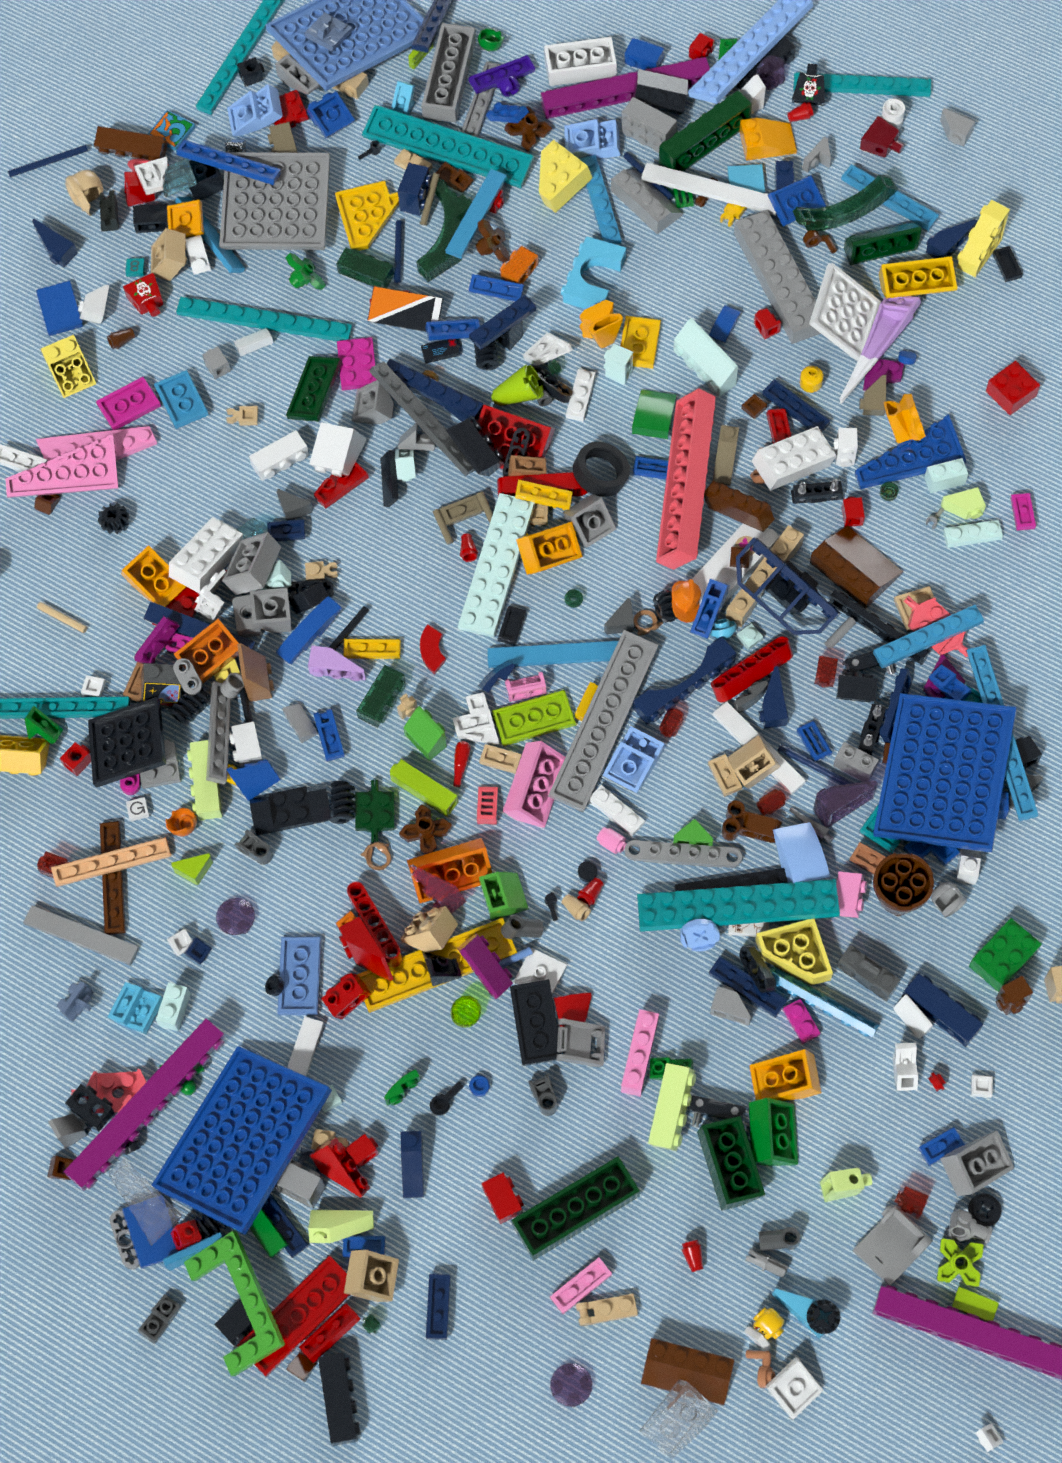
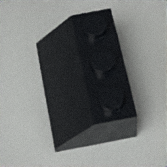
M638 69L632 98L634 97L657 110L681 115L685 110L688 80Z
M468 418L447 429V433L477 474L489 477L505 464L502 459L504 457L499 449L493 447V440L482 432L481 429L483 427L477 420L474 421Z

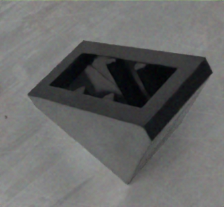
M321 581L288 597L295 613L299 614L317 606L329 595Z

